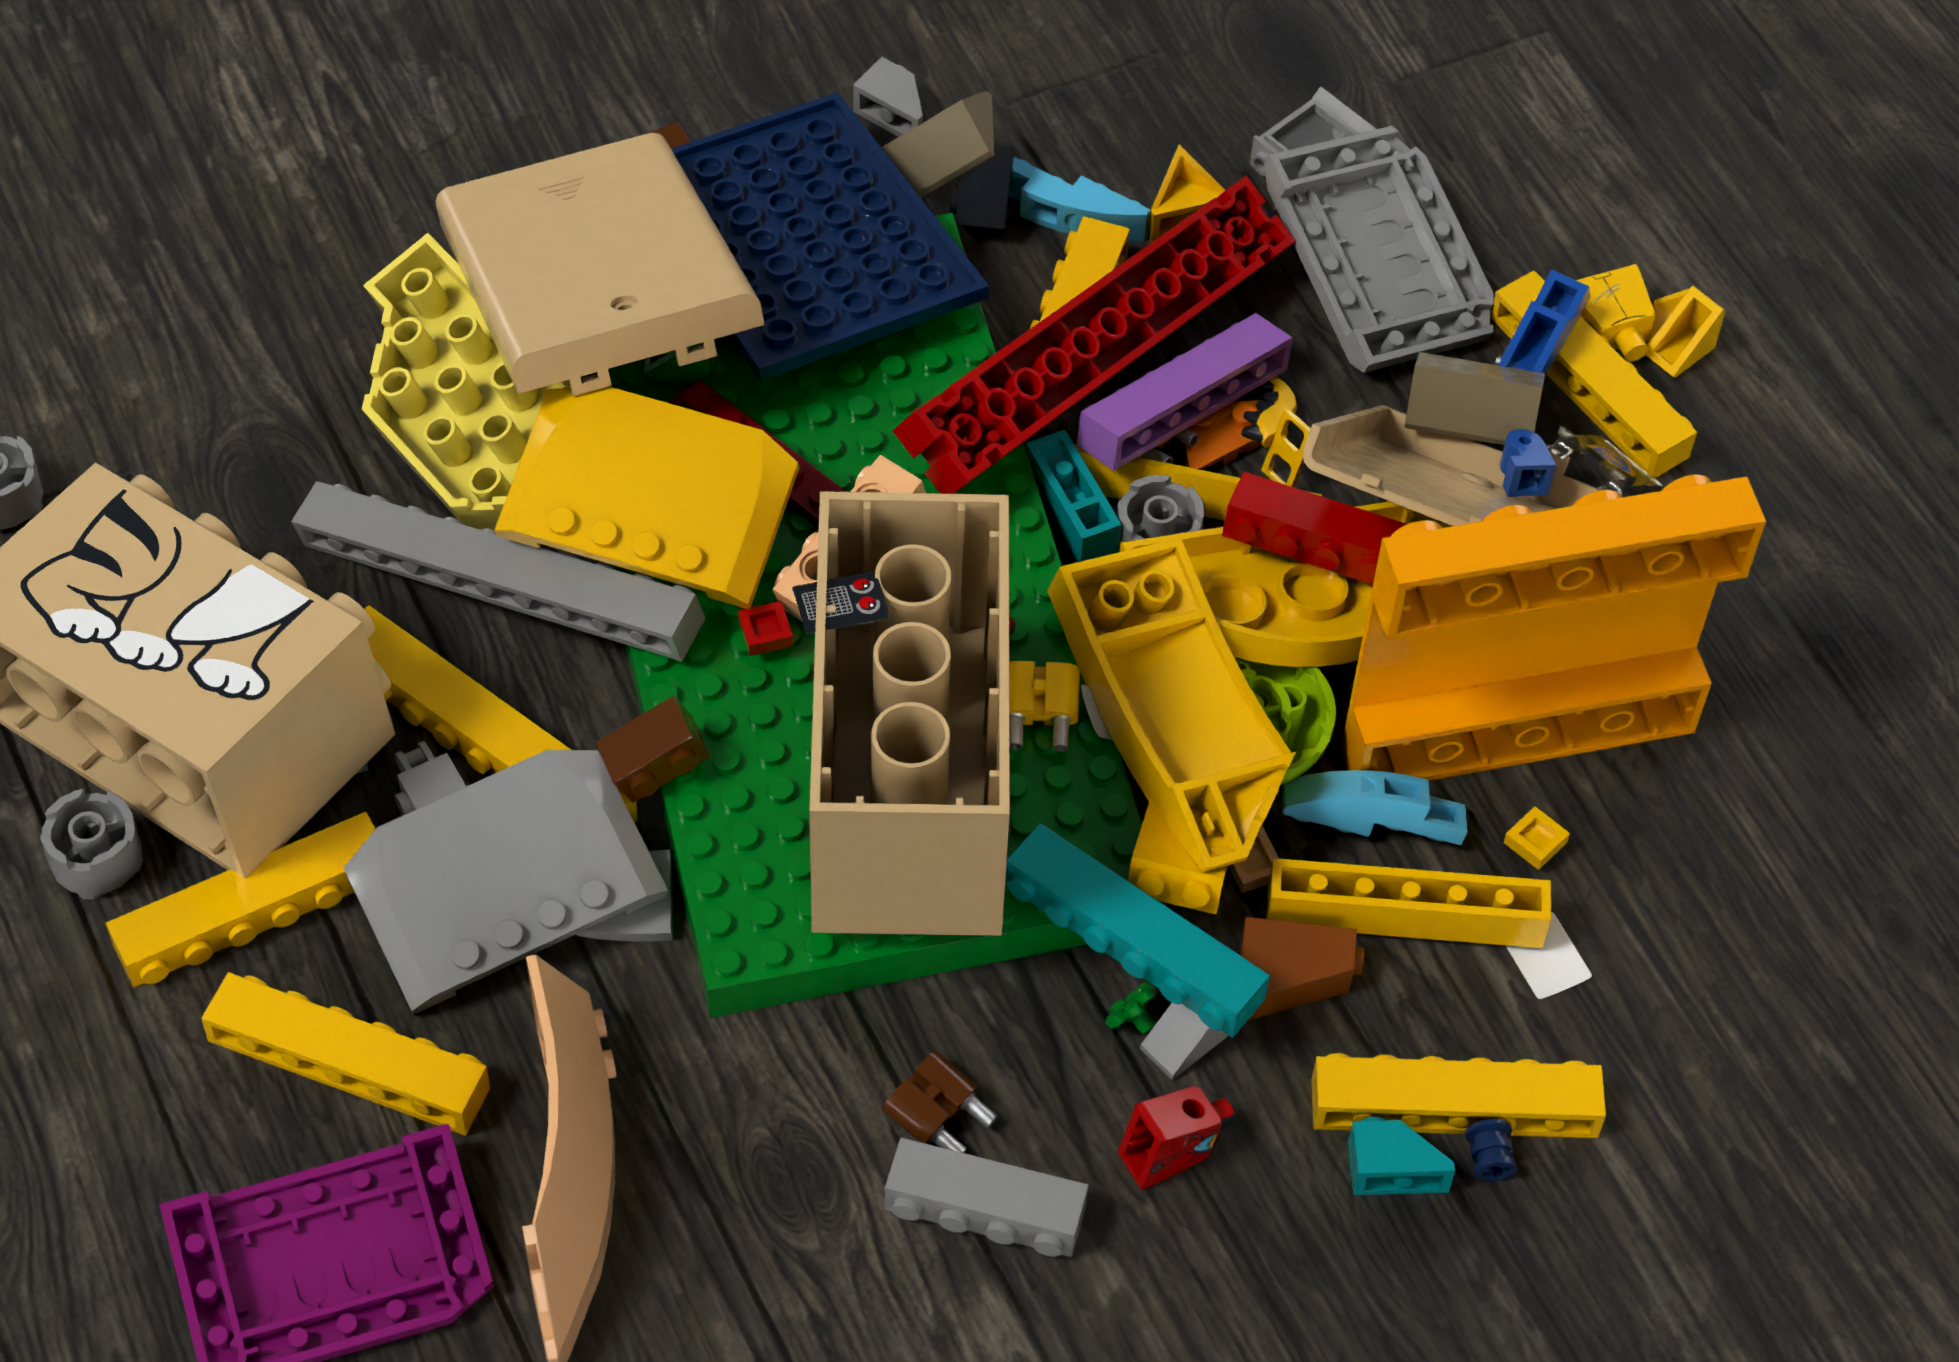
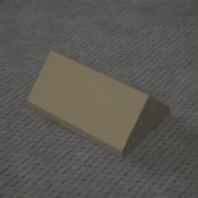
M988 91L958 101L881 147L920 198L994 156L992 94Z
M1419 352L1414 368L1404 428L1504 445L1506 436L1513 430L1522 429L1535 432L1545 373Z

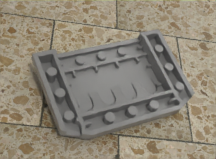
M1393 126L1270 154L1264 163L1267 190L1284 226L1296 240L1293 245L1349 363L1363 373L1415 360L1419 352L1437 354L1487 341L1493 333V325H1490V309L1494 305V293L1427 156L1417 147L1410 149L1396 137L1399 131Z
M545 750L377 827L344 866L351 886L413 1015L456 996V990L516 963L527 956L533 955L624 911L628 915L668 896V889L617 787L613 784L598 750Z

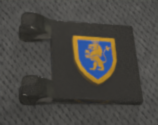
M1561 427L1557 432L1560 435L1558 440L1554 444L1547 446L1548 450L1560 460L1575 452L1609 479L1605 485L1599 486L1598 491L1613 490L1623 495L1624 493L1658 492L1663 487L1660 482L1601 435H1574L1565 427Z

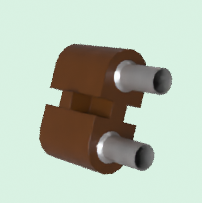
M936 1050L923 1060L909 1079L906 1078L882 1107L883 1112L918 1142L929 1145L934 1142L941 1148L965 1153L967 1148L945 1130L947 1123L952 1118L955 1119L965 1109L987 1129L998 1118L996 1113L975 1096L979 1086Z

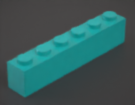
M1041 823L1007 859L1005 886L1008 887L1009 891L1017 899L1023 902H1031L1043 910L1054 924L1060 927H1068L1083 937L1090 948L1096 952H1105L1120 962L1130 975L1139 979L1144 978L1159 988L1163 996L1170 1002L1178 1005L1182 1004L1196 1013L1200 1020L1209 1028L1216 1031L1221 1030L1233 1038L1266 999L1269 974Z

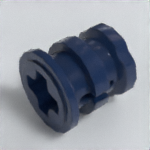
M1502 1119L1482 1120L1472 1124L1465 1130L1466 1140L1472 1143L1470 1147L1472 1159L1477 1163L1474 1166L1477 1179L1499 1181L1509 1178L1517 1172L1516 1160L1511 1157L1514 1154V1148L1511 1139L1508 1138L1512 1133V1126L1508 1121Z

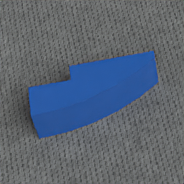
M1551 269L1535 302L1531 301L1498 366L1546 374L1590 298L1589 286Z

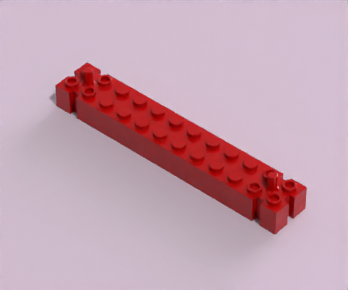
M1246 175L1217 198L1209 201L950 385L943 393L936 395L915 410L893 430V433L913 459L922 454L931 466L924 473L940 494H955L978 475L991 468L1236 288L1248 277L1270 263L1296 240L1277 215L1271 219L1268 218L1260 207L1266 202Z

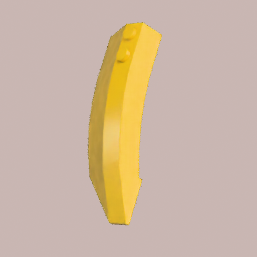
M1182 538L1059 567L1047 592L1083 680L1087 686H1090L1099 714L1139 787L1177 840L1203 872L1245 861L1249 856L1255 842L1254 840L1271 808L1282 779L1296 752L1292 753L1279 735L1238 666L1213 615Z

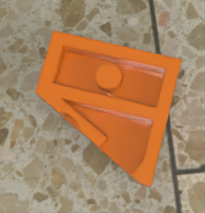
M1259 400L1231 402L1188 427L1187 429L1199 435V439L1194 447H1189L1182 443L1186 467L1204 470L1217 462L1225 465L1235 460L1240 453L1250 452L1262 446L1260 442L1241 435L1242 429L1252 426L1250 422L1243 418L1244 412H1260L1256 407V403Z

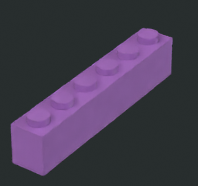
M1257 313L1239 323L1233 324L1211 339H1206L1202 344L1188 352L1176 356L1165 365L1146 373L1124 388H1119L1108 397L1086 407L1081 411L1079 418L1077 446L1111 470L1118 469L1287 371L1293 337Z

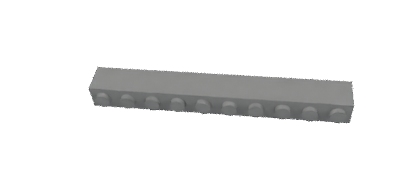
M316 481L291 521L305 547L681 662L706 619L696 594L684 586H667L655 582L644 574L630 575L617 571L614 567L603 562L594 564L580 560L566 551L553 552L498 537L492 529L483 528L480 530L466 526L461 521L452 517H445L443 519L429 515L415 506H408L406 508L392 504L381 496L371 495L369 497L353 492L342 484L332 486Z

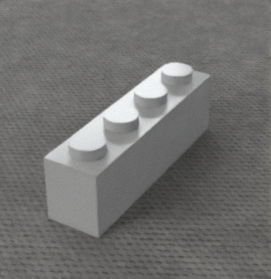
M900 1137L885 1186L884 1210L891 1211L894 1215L904 1220L915 1221L923 1219L939 1223L941 1227L952 1232L970 1231L986 1235L991 1241L999 1244L1008 1245L1014 1242L1030 1246L1046 1256L1065 1255L1072 1257L1086 1208L1089 1184Z

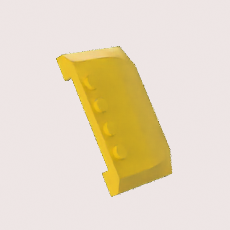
M610 386L576 396L572 395L570 387L546 390L494 531L498 537L539 548L543 544L704 591L707 598L750 610L797 477L799 465L791 455L761 429Z

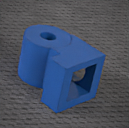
M1518 429L1509 432L1506 436L1499 464L1500 470L1505 474L1503 488L1507 497L1548 496L1556 464L1546 444L1539 435L1528 430Z

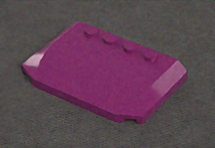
M449 1123L402 1136L401 1144L210 1197L209 1191H204L159 1204L197 1361L322 1362L452 1324L494 1287Z

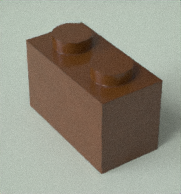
M674 695L595 742L613 784L632 803L652 795L659 787L681 774L692 771L698 764L711 757L693 716Z

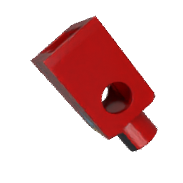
M1196 1086L1142 1101L1135 1105L1117 1153L1142 1191L1205 1160L1212 1150L1219 1131L1235 1123L1233 1108L1224 1098L1210 1103L1201 1088Z

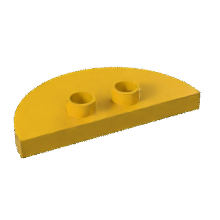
M1391 501L1355 506L1356 508L1406 524L1426 520L1438 523L1441 528L1452 526ZM1223 527L1121 542L1119 552L1182 538L1213 615L1234 657L1258 663L1290 667H1322L1358 661L1373 587L1372 584L1222 536Z

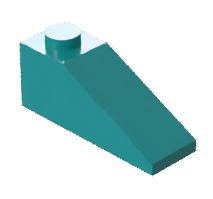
M1064 429L1026 443V450L1060 535L1076 563L1118 553L1120 550L1122 524L1066 430Z

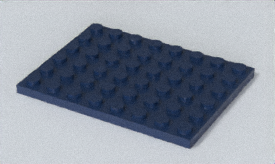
M838 92L671 149L760 300L764 325L728 335L760 381L989 298V285Z

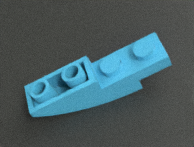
M1014 157L1010 197L1020 202L1021 217L1044 227L1069 234L1071 230L1077 232L1083 216L1130 228L1129 242H1144L1147 239L1151 209L1108 189L1103 184L1096 183L1083 176H1080L1075 184L1071 185L1057 176H1052L1030 165L1025 160Z
M1348 770L1304 775L1282 786V814L1291 816L1298 821L1314 822L1333 827L1344 833H1356L1369 837L1374 824L1377 823L1391 830H1403L1426 836L1436 842H1449L1460 846L1467 834L1465 805L1430 796L1428 779L1382 771Z

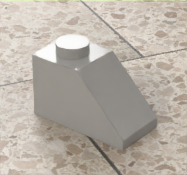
M881 57L853 84V112L898 137L922 124L923 114L914 74L905 67Z
M1171 1003L1141 1043L1140 1049L1171 1080H1174L1229 1035L1221 1030L1216 1031L1209 1028L1200 1020L1196 1013L1184 1005Z

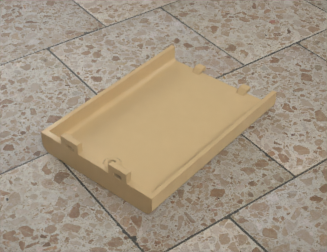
M658 133L640 135L443 189L437 195L436 208L440 225L518 394L566 380L569 381L573 396L612 386L609 368L670 351H675L678 365L683 366L717 356L714 339L764 325L760 300L666 139ZM702 343L701 345L687 348L688 346ZM596 372V374L581 378V376Z
M1385 405L1312 424L1303 449V460L1312 471L1452 526L1481 522L1491 512L1511 505L1528 507L1532 513L1569 507L1581 497L1602 490L1565 476L1564 474L1571 457L1548 448L1556 464L1548 496L1507 497L1503 488L1505 474L1500 470L1499 465L1503 451L1472 439L1404 428L1406 414Z

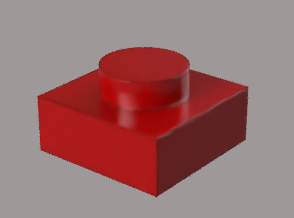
M782 601L751 607L750 610H738V621L749 656L793 646V635Z

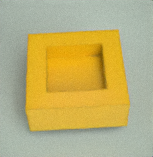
M1534 806L1506 833L1504 843L1539 870L1567 844L1570 833Z

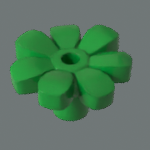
M1145 981L1127 995L1126 1001L1123 999L1117 1000L1110 1007L1111 1013L1107 1016L1105 1024L1110 1029H1113L1124 1022L1131 1021L1141 1034L1149 1031L1156 1021L1145 1008L1148 1000L1155 996L1152 991L1154 987L1148 981Z

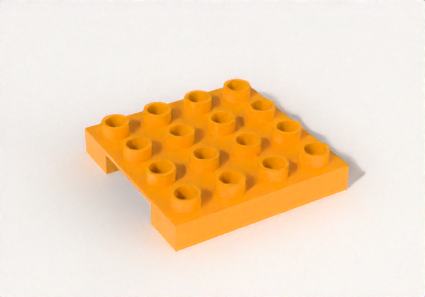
M1689 475L1669 483L1662 491L1622 498L1621 494L1616 491L1600 490L1581 497L1569 507L1532 513L1528 507L1511 505L1491 512L1481 522L1441 528L1438 523L1433 521H1416L1399 528L1390 537L1382 538L1341 745V753L1347 771H1382L1410 775L1431 781L1695 733L1712 684L1697 645L1717 584L1719 582L1748 577L1766 524V519L1748 477L1711 482L1704 475Z

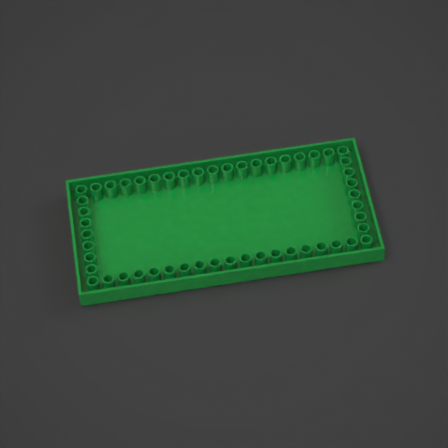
M953 213L935 215L940 224L965 254ZM977 302L762 381L756 376L728 335L716 338L714 341L717 356L712 357L710 382L704 383L846 492H851L855 487L856 479L862 469L868 465L871 466L879 455H882L921 479L926 493L940 494L924 473L931 466L922 454L913 459L893 433V430L915 410L936 395L943 393L950 385L996 354L981 303ZM645 359L608 369L612 385L610 387L666 403L693 382L649 379L643 375ZM596 372L581 376V378L596 374ZM1023 443L955 494L1009 495V617L1016 621L1015 631L1009 635V662L1031 661L1035 662V667H1046V662L1070 663L1077 666L1047 592L1059 567L1062 565ZM786 505L751 607L777 602L773 588L778 574L783 568L794 563L802 553V547L806 539L812 533L819 532V529L788 505ZM609 564L610 566L614 567L617 571L624 572L630 575L642 574L639 572H635L632 570H628L622 567ZM817 574L812 578V580H817ZM646 575L655 582L674 587L675 585H680ZM684 586L696 594L706 619L682 662L625 644L641 715L674 695L693 716L711 755L710 758L698 764L692 771L681 774L658 788L709 1018L1087 945L1083 937L1068 927H1060L1054 924L1043 910L1031 902H1023L1017 899L1007 886H1005L1002 936L812 933L810 781L815 633H805L803 623L785 611L793 635V646L749 656L738 621V610L745 608L707 598L706 592ZM1080 673L1078 721L1069 726L1068 750H1053V726H1044V721H1033V725H1023V747L1018 750L1009 749L1010 815L1007 859L1041 823L1128 881L1131 859L1142 823L1120 752L1113 740L1099 737L1092 725L1081 685L1086 684Z

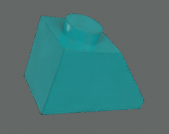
M1368 1117L1361 1121L1352 1122L1348 1139V1153L1353 1195L1449 1193L1455 1173L1454 1162L1401 1120L1387 1121L1382 1117Z

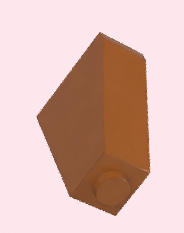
M1245 917L1240 956L1270 975L1266 999L1248 1020L1349 993L1353 975L1361 976L1363 969L1364 948L1356 947L1357 929Z

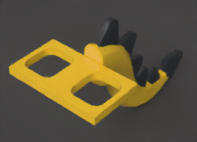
M1275 377L1260 386L1262 390L1272 391L1263 393L1262 398L1266 401H1257L1256 407L1260 412H1244L1243 418L1250 422L1252 426L1242 429L1241 435L1260 442L1265 448L1269 447L1261 468L1264 474L1272 481L1295 488L1305 463L1303 460V449L1311 428L1295 415L1297 402L1291 388L1281 379ZM1290 421L1304 433L1300 449L1296 448L1286 438L1288 434L1287 427ZM1277 454L1291 467L1287 483L1273 471V464Z

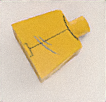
M1634 264L1576 280L1588 285L1590 288V298L1581 313L1584 320L1599 335L1604 336L1614 350L1620 349L1627 361L1632 362L1642 358L1648 351L1645 341L1650 337L1655 319V311L1638 266Z

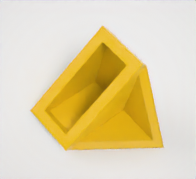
M1180 144L1151 208L1148 235L1151 242L1225 191Z
M1693 285L1689 289L1654 300L1655 319L1650 337L1647 340L1648 351L1645 355L1672 377L1676 378L1715 348L1726 310Z

